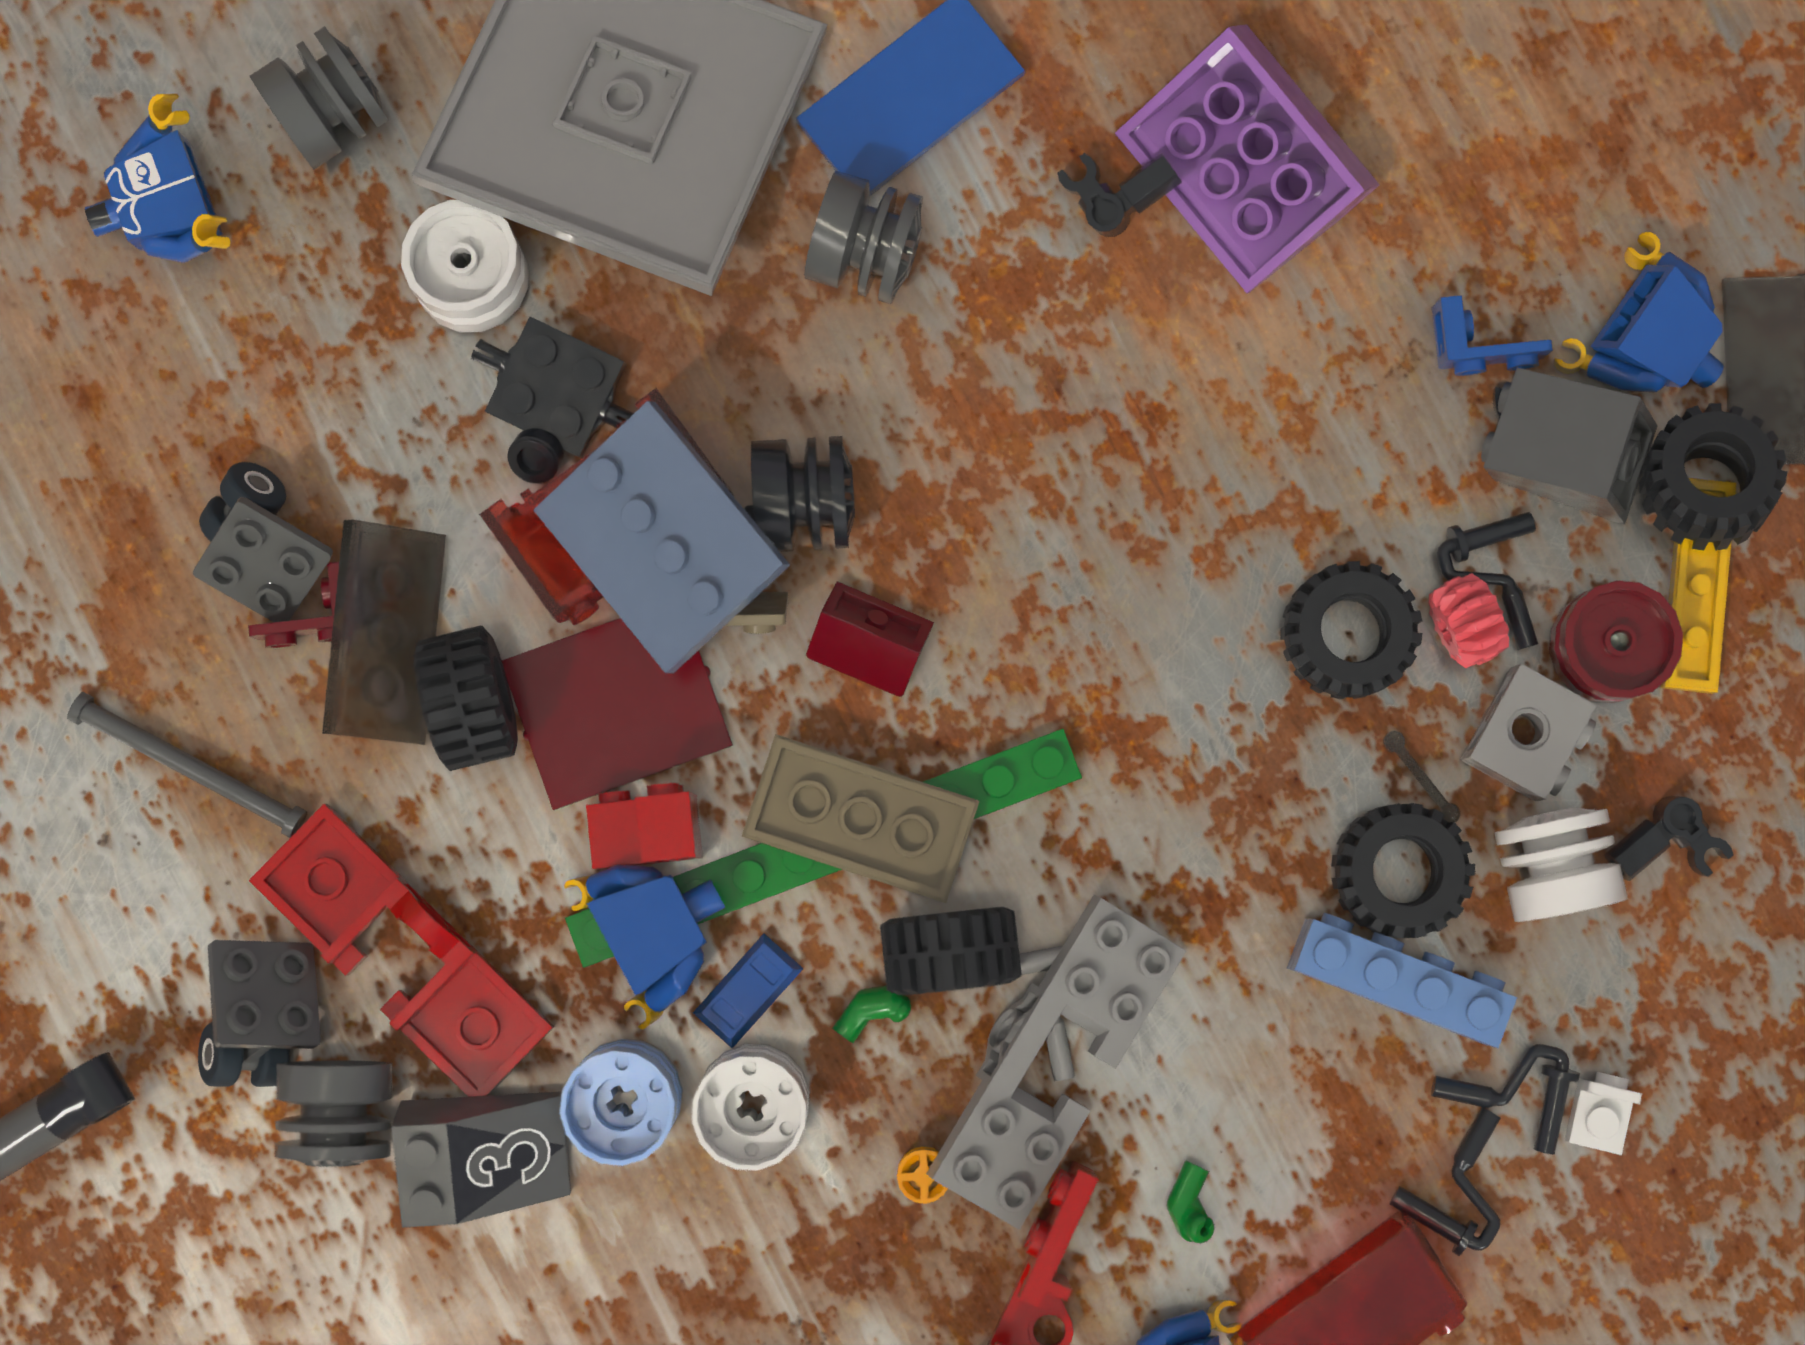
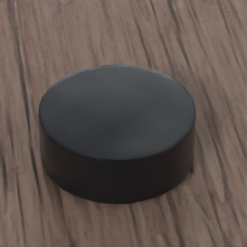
M530 428L517 435L509 447L507 458L510 468L519 478L529 483L540 484L551 480L562 465L564 453L560 442L551 433L538 428Z

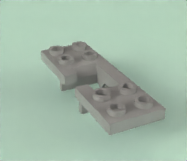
M1094 894L1039 987L1031 983L1023 998L1007 1008L994 1023L988 1037L985 1061L976 1074L982 1081L926 1174L939 1184L1020 1230L1089 1115L1090 1110L1063 1093L1053 1108L1019 1088V1083L1060 1015L1096 1035L1087 1052L1116 1069L1186 953V950Z

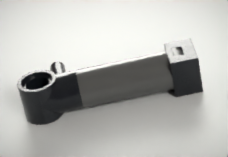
M109 1052L103 1053L71 1070L61 1077L59 1082L0 1118V1181L89 1126L111 1116L135 1101L133 1093Z

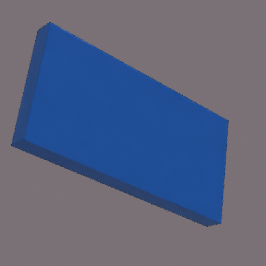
M946 0L796 117V122L835 171L869 180L871 196L1023 77L1025 70L968 0Z

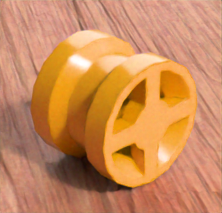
M920 1146L912 1148L903 1155L898 1164L897 1181L899 1188L905 1197L913 1202L923 1204L935 1202L948 1189L926 1174L930 1168L929 1166L932 1165L939 1153L933 1147Z

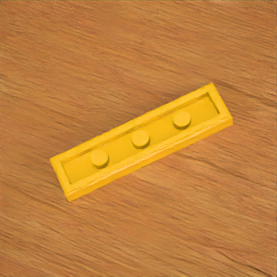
M1689 478L1691 483L1705 494L1715 497L1736 495L1737 483ZM1684 538L1681 545L1676 542L1673 544L1668 599L1669 604L1677 613L1683 631L1682 655L1672 676L1660 688L1714 694L1718 693L1731 543L1727 549L1715 551L1713 542H1709L1703 551L1692 549L1693 540Z

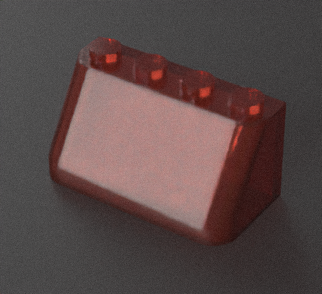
M1398 1210L1242 1324L1238 1331L1230 1333L1226 1337L1232 1345H1419L1435 1332L1438 1336H1444L1457 1328L1465 1320L1462 1311L1466 1308L1468 1302L1414 1220Z

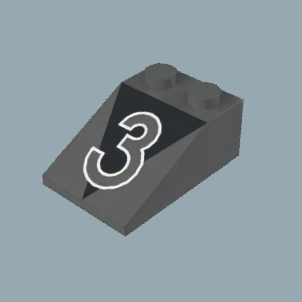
M562 1091L401 1100L391 1129L402 1227L455 1225L570 1195L571 1184L567 1139L560 1116Z

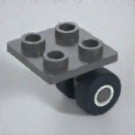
M239 462L230 467L221 481L220 493L222 498L220 496L212 498L200 515V528L211 543L195 566L193 575L272 622L290 621L329 562L333 550L276 516L285 503L286 490L274 473L255 463Z
M214 940L208 945L212 1022L204 1028L198 1048V1066L201 1078L208 1086L228 1087L236 1083L241 1071H251L252 1085L256 1087L276 1086L277 1063L289 1062L290 1048L314 1049L321 1043L314 947L311 943Z

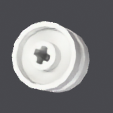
M447 200L428 208L411 224L402 243L401 267L410 289L429 315L440 325L455 331L484 332L503 324L519 309L528 290L529 266L509 223L499 215L462 201Z

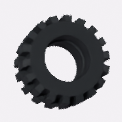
M1709 403L1704 413L1701 412L1697 405L1686 409L1682 418L1675 415L1667 422L1664 430H1660L1641 469V472L1644 474L1639 482L1640 494H1647L1642 504L1646 514L1656 512L1658 516L1653 524L1660 532L1668 527L1674 532L1671 537L1672 541L1681 545L1684 538L1693 540L1692 549L1704 551L1707 544L1713 542L1716 551L1727 549L1732 540L1739 545L1748 540L1753 531L1757 532L1781 497L1782 492L1780 491L1787 479V471L1781 470L1787 461L1784 450H1774L1779 438L1773 430L1764 433L1760 429L1764 423L1761 418L1754 415L1751 420L1742 417L1743 408L1733 405L1729 412H1723L1721 403ZM1696 458H1710L1720 461L1735 474L1739 483L1740 493L1729 497H1715L1701 492L1689 480L1684 463Z
M1348 561L1344 565L1339 566L1336 563L1314 574L1291 596L1293 598L1290 604L1286 606L1282 616L1285 618L1284 626L1280 628L1281 640H1285L1286 645L1283 653L1286 661L1291 660L1296 670L1293 673L1299 680L1305 679L1312 684L1310 689L1319 694L1322 692L1329 693L1331 698H1363L1397 682L1404 676L1403 672L1406 668L1412 666L1417 657L1414 654L1415 649L1421 645L1423 633H1418V624L1422 622L1420 610L1414 611L1411 602L1416 599L1410 589L1405 592L1398 585L1402 580L1394 573L1388 576L1381 572V566L1373 563L1368 566L1360 565V561ZM1342 600L1355 601L1364 605L1375 616L1379 626L1380 638L1376 651L1367 659L1359 662H1349L1335 656L1328 649L1322 637L1321 622L1324 613L1331 605Z
M483 625L419 640L414 654L417 690L427 730L440 761L449 771L514 756L518 743V732L513 702L499 651L489 632Z
M1397 803L1382 806L1368 811L1362 817L1356 818L1350 824L1351 828L1347 833L1340 836L1337 842L1339 849L1337 855L1332 856L1331 866L1335 867V878H1331L1333 889H1338L1341 899L1338 901L1343 910H1348L1354 916L1352 918L1353 921L1360 926L1369 928L1372 933L1376 932L1393 938L1424 937L1430 932H1438L1447 927L1446 922L1451 918H1457L1464 910L1461 904L1464 898L1471 897L1474 888L1469 886L1470 876L1475 875V864L1469 863L1467 854L1471 853L1472 849L1469 841H1462L1459 833L1462 830L1457 824L1446 821L1443 818L1445 814L1436 809L1424 808L1422 804ZM1395 839H1408L1417 843L1426 853L1431 866V877L1427 889L1418 899L1408 903H1398L1387 899L1378 889L1374 879L1373 866L1377 853L1384 844Z
M1006 907L893 918L880 925L887 991L892 993L910 995L987 987L1011 983L1022 976L1015 911Z

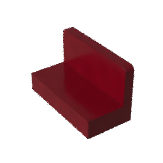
M837 581L820 613L806 656L808 659L895 696L902 697L934 622Z

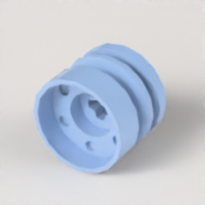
M619 1039L600 1045L574 1069L562 1090L560 1116L567 1137L580 1153L601 1164L623 1166L644 1160L663 1144L680 1113L683 1089L677 1069L664 1052L644 1041ZM618 1086H621L624 1092L634 1090L637 1094L631 1104L632 1109H629L626 1103L616 1105L613 1101L614 1096L619 1091Z

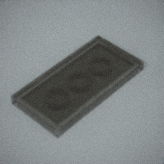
M354 519L344 520L322 734L425 745L427 726L417 690L414 654L419 640L436 636L446 535Z

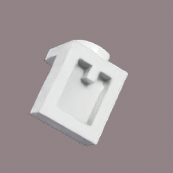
M1601 1072L1596 1073L1595 1082L1579 1078L1565 1141L1622 1155L1633 1103L1640 1104L1642 1094L1627 1090L1629 1079Z

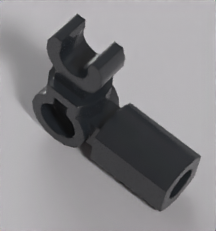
M1085 153L1080 156L1082 163L1087 168V174L1083 180L1078 182L1072 181L1063 169L1057 173L1060 183L1067 191L1081 196L1078 204L1085 213L1089 225L1105 237H1115L1122 234L1128 227L1131 213L1135 210L1139 214L1183 183L1162 153L1120 183L1119 187L1121 190L1117 193H1114L1108 183H1099L1101 175L1099 167Z
M1670 796L1661 799L1654 808L1653 821L1644 820L1604 854L1609 863L1620 864L1623 879L1631 881L1671 847L1670 839H1673L1680 849L1686 848L1688 850L1687 860L1689 866L1695 873L1701 876L1709 877L1713 873L1704 861V855L1708 849L1713 848L1724 859H1730L1734 856L1732 848L1725 840L1711 837L1707 832L1709 825L1702 818V810L1693 799L1680 796Z

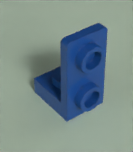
M1462 295L1441 297L1432 307L1438 368H1454L1456 376L1484 373L1487 371L1486 365L1506 363L1507 370L1516 371V368H1535L1539 366V359L1545 358L1553 351L1552 340L1468 348L1467 342L1473 341L1474 323L1471 311L1463 310Z

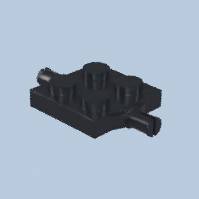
M530 316L518 342L508 353L482 339L477 342L475 347L493 355V358L475 350L472 352L471 360H476L498 371L497 386L484 412L522 430L530 428L545 430L557 438L563 450L580 458L583 457L593 434L604 423L618 429L625 423L619 420V417L628 420L634 414L614 404L616 386L627 365L626 362Z

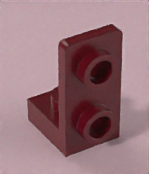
M350 561L327 563L328 577L321 578V595L325 609L332 608V616L249 625V637L265 640V648L298 645L297 636L317 634L318 642H335L350 639V630L364 629L358 566Z

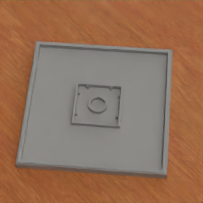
M495 0L412 173L413 183L712 296L826 35L827 24L764 0Z

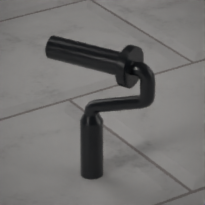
M1526 512L1462 531L1459 525L1448 527L1446 533L1447 540L1442 542L1437 551L1438 563L1444 578L1450 580L1457 576L1463 577L1473 573L1488 585L1503 586L1502 600L1517 649L1520 650L1537 645V637L1523 592L1516 585L1514 579L1505 574L1455 571L1450 556L1451 553L1457 562H1463L1469 558V551L1535 532L1536 525L1532 514Z
M1536 1044L1527 1051L1501 1093H1498L1492 1087L1435 1076L1431 1096L1484 1108L1504 1106L1511 1101L1538 1057L1555 1060V1066L1543 1065L1542 1074L1549 1076L1534 1145V1150L1553 1155L1557 1146L1570 1081L1578 1082L1580 1073L1569 1069L1568 1055L1562 1049L1544 1044Z
M1483 1107L1456 1151L1451 1170L1455 1183L1487 1220L1479 1237L1474 1236L1478 1227V1223L1470 1220L1464 1225L1401 1186L1398 1187L1389 1205L1454 1243L1452 1252L1458 1256L1464 1252L1466 1247L1475 1251L1488 1248L1501 1225L1496 1212L1464 1175L1467 1170L1474 1166L1501 1119Z

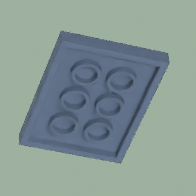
M647 401L534 509V512L665 673L677 671L790 566L788 561L658 404L652 401Z

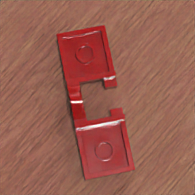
M323 804L248 880L322 952L320 956L328 964L333 963L345 976L350 975L368 957L354 941L387 907L397 920L403 921L413 929L429 946V951L442 960L445 965L412 999L403 990H398L381 1007L380 1011L391 1020L389 1024L396 1031L401 1030L468 1097L488 1096L555 1027L328 804Z
M1072 1161L1068 1171L1062 1168L1058 1169L1046 1196L1049 1198V1203L1052 1204L1051 1209L1045 1220L1036 1217L1023 1245L1026 1248L1025 1253L1029 1254L987 1345H1046L1039 1342L1033 1332L1036 1321L1044 1315L1057 1316L1064 1323L1065 1331L1060 1341L1051 1345H1069L1071 1343L1074 1333L1073 1324L1062 1299L1067 1301L1072 1289L1067 1277L1056 1272L1099 1180L1092 1169L1075 1161Z

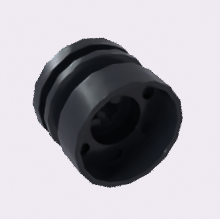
M842 436L829 437L830 461H818L816 437L807 438L804 462L793 463L786 439L751 441L754 522L779 552L794 550L797 527L808 526L814 550H822V525L834 526L836 549L849 548V535L855 518L852 465L843 447Z

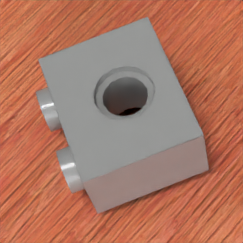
M1523 664L1511 667L1492 703L1483 714L1480 725L1460 760L1533 801L1546 800L1549 794L1556 796L1570 775L1571 768L1565 766L1574 747L1581 750L1595 729L1596 721L1590 718L1597 705ZM1518 716L1528 718L1534 725L1535 735L1528 745L1519 743L1512 734L1513 721Z

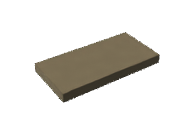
M775 734L742 837L946 903L979 800Z

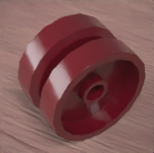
M1617 580L1594 587L1577 595L1560 610L1551 628L1549 653L1556 674L1572 692L1593 702L1617 703L1653 692L1672 676L1682 655L1683 631L1676 611L1661 593L1639 582ZM1615 634L1621 642L1616 648L1611 644V636Z

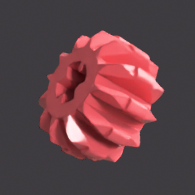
M1473 573L1463 577L1457 576L1429 594V615L1434 621V630L1439 634L1442 646L1447 648L1450 658L1464 668L1486 663L1509 647V627L1503 617L1504 611L1500 609L1496 595H1492L1488 584Z

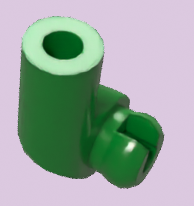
M886 985L861 989L856 993L832 1029L848 1041L854 1043L869 1020L890 1018L893 1022L897 1023L906 1019L911 1011V1001L906 995H898L887 991Z
M1185 1160L1168 1196L1166 1207L1178 1234L1188 1242L1201 1244L1210 1240L1215 1230L1212 1218L1207 1216L1198 1197L1209 1171Z

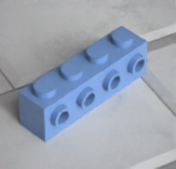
M1323 913L1321 921L1315 919L1304 920L1287 969L1481 1044L1499 1048L1517 999L1515 996L1502 992L1506 982L1478 971L1474 972L1472 980L1452 972L1455 962L1424 951L1421 960L1403 954L1401 952L1405 943L1380 933L1374 932L1371 941L1351 934L1354 926L1353 923L1327 913Z

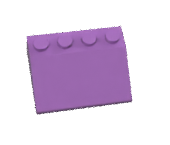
M1247 24L1228 27L1115 132L1142 167L1161 153L1164 155L1183 182L1166 194V196L1246 293H1250L1336 224L1379 186L1375 178Z

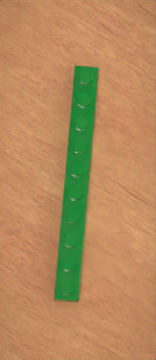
M1060 729L923 782L979 800L974 819L1082 779L1064 729ZM760 843L676 875L673 879L681 894L709 879L712 881L725 908L698 922L697 924L699 925L842 869ZM590 909L565 918L583 968L615 957Z

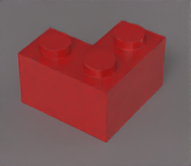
M678 782L648 785L647 796L634 797L635 800H631L630 790L599 793L598 804L586 805L592 869H607L618 864L637 866L703 858L697 795L689 791L684 792L683 785H679Z

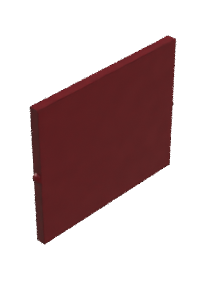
M621 618L502 660L507 681L524 727L523 737L526 741H529L553 810L733 746L709 679L711 674L710 668L704 665L700 651L698 650L674 673H665Z

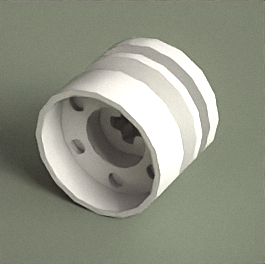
M1576 807L1524 817L1508 828L1494 832L1497 845L1522 841L1524 853L1501 858L1502 867H1527L1529 872V878L1507 887L1514 922L1531 921L1579 912L1628 899L1620 864H1594L1592 853L1605 849L1615 843L1613 835L1589 839L1586 830L1588 827L1610 822L1607 809L1591 810Z
M744 1044L725 1051L708 1067L693 1098L692 1124L699 1143L716 1161L733 1169L760 1170L779 1163L796 1148L806 1126L809 1113L810 1091L803 1071L788 1054L769 1045ZM746 1091H749L753 1097L762 1094L766 1098L761 1107L762 1113L757 1114L753 1108L743 1110L741 1105L745 1099Z

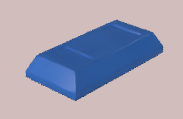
M764 933L696 1008L693 1014L727 1045L733 1048L798 976L803 968Z

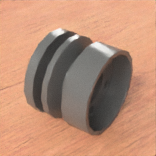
M325 26L314 33L327 52L319 60L316 61L305 43L301 41L296 47L305 69L296 74L286 62L277 57L250 75L255 87L313 170L342 152L340 141L333 129L341 122L359 139L366 136L365 131L353 115L362 108H365L377 127L388 121L383 113L377 88L350 48L331 35Z
M835 171L825 192L813 230L805 264V279L839 288L850 267L859 270L857 282L858 295L866 297L875 275L882 276L878 301L892 304L898 289L909 276L922 232L921 207L923 196L909 193L901 214H895L896 188L889 187L882 196L878 207L875 208L868 205L870 196L869 180Z
M357 1060L277 1063L276 1099L286 1103L301 1105V1115L275 1121V1129L278 1131L300 1133V1139L275 1143V1157L299 1161L307 1166L344 1167L356 1166L371 1159L391 1156V1142L366 1139V1132L391 1129V1120L380 1116L367 1115V1104L380 1103L392 1098V1063Z

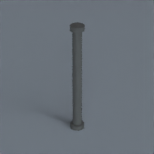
M81 692L73 701L67 715L69 721L77 725L85 722L282 828L281 834L289 838L302 826L307 815V811L299 806H295L293 809L94 704V697L85 692Z

